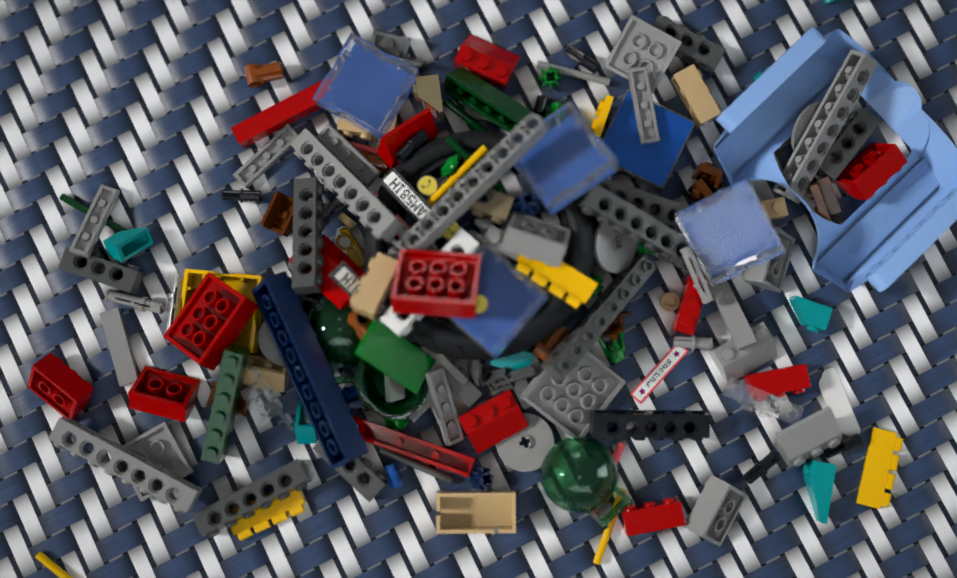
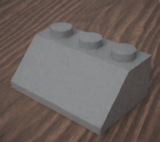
M513 211L501 248L512 254L523 255L529 260H538L551 267H560L571 229L526 214L521 216L520 212Z
M772 226L781 244L748 259L743 270L742 280L751 285L781 293L796 239L779 227Z
M764 322L756 323L750 327L757 340V345L738 351L733 339L730 338L708 351L727 385L778 356L774 339Z
M830 406L776 433V450L789 468L800 466L806 459L817 457L822 454L823 450L829 447L834 448L840 444L842 432Z
M711 475L705 482L704 489L696 499L695 506L687 516L686 525L683 527L720 547L747 494Z

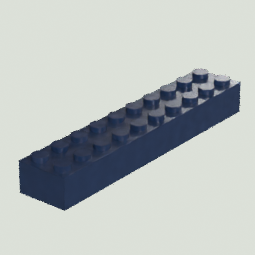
M286 271L265 277L252 290V294L333 470L368 453L366 441L361 437L358 424L350 413V406L345 402L342 389L334 378L333 369L329 366L325 358V352L318 343L317 334L312 330L309 317L302 308L300 297L292 289L291 278L288 277Z

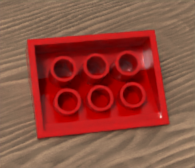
M400 249L390 298L393 313L476 319L482 254Z
M208 272L163 337L196 363L214 371L222 360L224 350L231 343H234L259 306Z

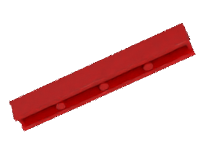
M337 73L231 127L239 145L241 144L246 148L277 132L287 124L290 125L323 108L319 103Z
M351 414L358 424L361 437L366 442L465 477L470 476L476 457L399 430H392L387 426Z

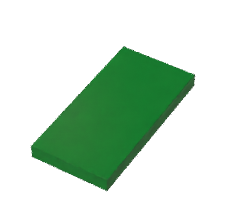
M377 319L372 321L354 352L356 356L413 394L418 393L425 380L424 373L430 370L435 361L403 337L400 338Z

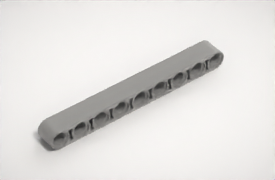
M530 114L520 122L406 233L404 238L405 244L411 249L426 250L546 134L547 128L540 116ZM539 124L537 128L532 129L533 125ZM524 138L520 144H517L519 139ZM509 152L508 156L502 159L503 154ZM490 167H494L490 173H487ZM479 181L478 185L472 188L473 184ZM464 195L463 199L458 202V198ZM449 209L448 214L443 216V213ZM434 224V227L429 230V226ZM419 238V242L414 245L415 240Z

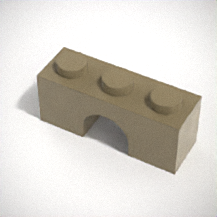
M458 177L455 186L462 180ZM495 191L493 198L489 202L481 203L476 201L468 210L472 211L471 214L476 217L483 218V216L491 218L490 221L495 224H507L515 205V198ZM464 195L458 198V202L463 199Z

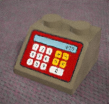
M438 74L415 77L416 84H413L415 101H419L420 107L424 110L429 108L432 116L440 122H445Z

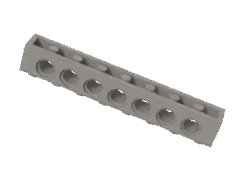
M850 50L782 171V175L789 187L801 197L804 196L878 65V62L866 53ZM777 183L772 191L798 204L801 201L795 194Z
M305 128L290 144L295 149L294 154L300 160H306L304 164L311 171H316L315 176L319 180L327 182L325 186L332 193L337 192L339 194L337 198L344 205L348 204L350 206L348 210L356 217L358 215L361 217L359 221L366 228L371 227L373 229L371 233L378 240L383 238L389 243L405 226L308 129Z
M69 417L59 418L48 438L54 442V446L60 449L66 448L71 451L70 454L72 456L88 460L87 463L89 465L105 469L104 472L106 474L122 478L121 481L127 485L137 486L143 494H152L157 497L156 500L158 502L174 506L173 509L179 513L192 511L203 491L197 485ZM73 434L76 436L75 443H73L71 439ZM90 443H91V444L93 445V447H94V450H93L92 453H91V452L89 451V449H88V446H89ZM107 452L111 455L109 462L105 458ZM124 461L128 464L127 471L122 467ZM141 470L145 473L144 480L139 476ZM158 479L163 483L162 489H159L156 485ZM174 489H178V490H179V492H180V497H179V498H176V497L174 496V494H173Z

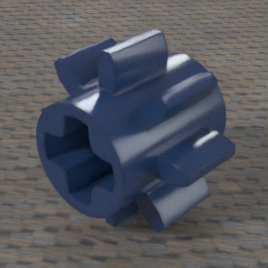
M522 191L521 197L516 196L515 210H519L521 216L524 214L532 216L533 210L538 211L540 205L537 204L539 197H536L533 191Z
M477 466L475 471L470 472L469 482L473 484V489L486 491L487 487L492 486L494 476L489 473L490 468Z

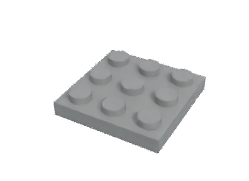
M632 14L604 67L628 80V69L647 66L651 92L653 93L682 41Z
M167 421L162 422L123 445V447L182 478L195 472ZM124 461L122 467L125 471L128 469V464ZM141 470L139 476L142 480L145 479V473ZM158 479L156 485L159 489H162L163 483ZM132 485L141 502L153 496L152 494L146 495L141 493L137 486Z

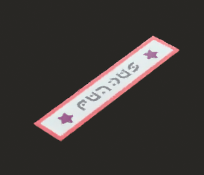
M673 346L630 395L641 404L688 353V350Z

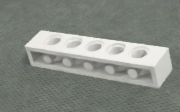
M461 228L441 251L456 252L457 250H462L465 253L479 254L480 243ZM391 306L380 320L401 338L402 335H408L413 329L411 325L416 320L420 321L425 315L410 314L408 319L403 320L400 318L401 313H393Z

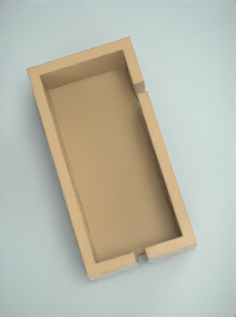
M445 490L436 492V511L441 510L436 515V534L494 533V526H498V533H516L515 490Z

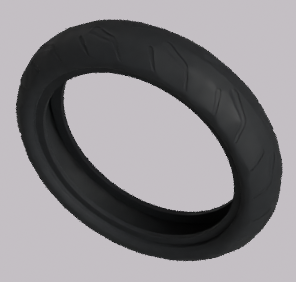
M490 130L458 132L451 136L471 156L484 145L488 151L477 161L479 163L508 134ZM447 136L435 139L421 146L404 163L401 162L395 168L418 194L420 193L417 189L419 179L423 176H432L435 179L441 177V168L448 158L457 155L459 157L458 168L466 162L445 142ZM509 152L503 154L502 159L506 158ZM515 164L509 169L524 177ZM381 185L377 192V198L395 216L398 214L403 219L407 210ZM578 195L556 210L561 226L571 229L562 261L590 278L595 260V229L592 216L582 213V209L576 206L580 196ZM365 227L364 259L367 272L372 257H376L378 252L387 255L389 250L395 246L383 238L378 240L371 233L373 231L371 227ZM396 234L393 238L398 241V235ZM392 288L383 303L386 311L392 306L390 299ZM547 291L544 294V297H546L544 302L496 356L489 352L460 325L446 322L435 316L425 315L420 321L416 320L411 325L413 329L406 336L431 351L449 357L467 360H492L517 354L542 342L570 317L575 307L565 302L569 294L565 293L563 298L560 299ZM400 314V318L403 320L408 319L410 314Z

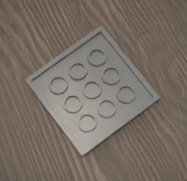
M588 351L564 380H553L541 368L520 395V398L580 443L589 431L590 410H605L626 381Z

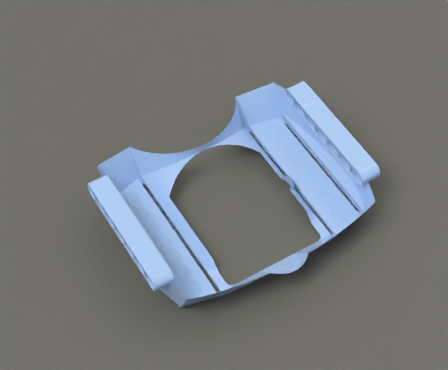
M812 26L716 118V121L725 130L714 144L713 149L731 185L745 180L772 181L785 187L802 201L810 212L817 230V250L812 261V270L848 292H851L867 281L878 292H882L902 275L957 220V147L922 110L921 98L917 90L906 82L895 81L878 63L861 96L910 147L911 154L906 158L908 162L888 180L887 184L880 187L873 197L866 200L842 225L828 221L813 212L805 200L789 187L778 167L774 152L791 136L793 125L799 114L810 104L822 102L851 49L866 53L871 58L873 57L839 28L822 36Z

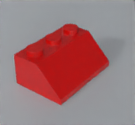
M470 34L462 43L454 59V67L456 69L463 67L483 81L505 91L521 56Z
M426 108L382 136L377 153L390 170L401 163L396 158L395 153L420 130L426 131L429 136L421 146L437 138L438 130L429 108Z
M871 143L844 168L833 183L854 199L868 200L874 196L880 187L887 184L888 180L898 173L908 161L896 144Z
M51 352L32 365L27 385L30 390L63 417H69L73 420L91 400L95 389L91 383L82 379L75 370L70 369L59 357H55Z
M145 366L128 392L129 408L186 423L194 408L201 380Z
M510 389L458 417L478 454L529 427Z

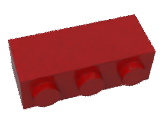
M691 275L686 277L680 297V304L676 310L671 331L687 336L694 335L703 305L697 289L693 287L694 282ZM697 277L702 290L705 291L699 277Z
M806 364L744 375L748 398H755V401L767 400L769 395H774L775 398L786 396V392L793 391V394L805 392V388L811 387Z
M674 497L663 498V502L659 503L647 501L644 502V506L636 507V504L624 506L625 509L620 510L624 532L627 536L686 525L681 501Z

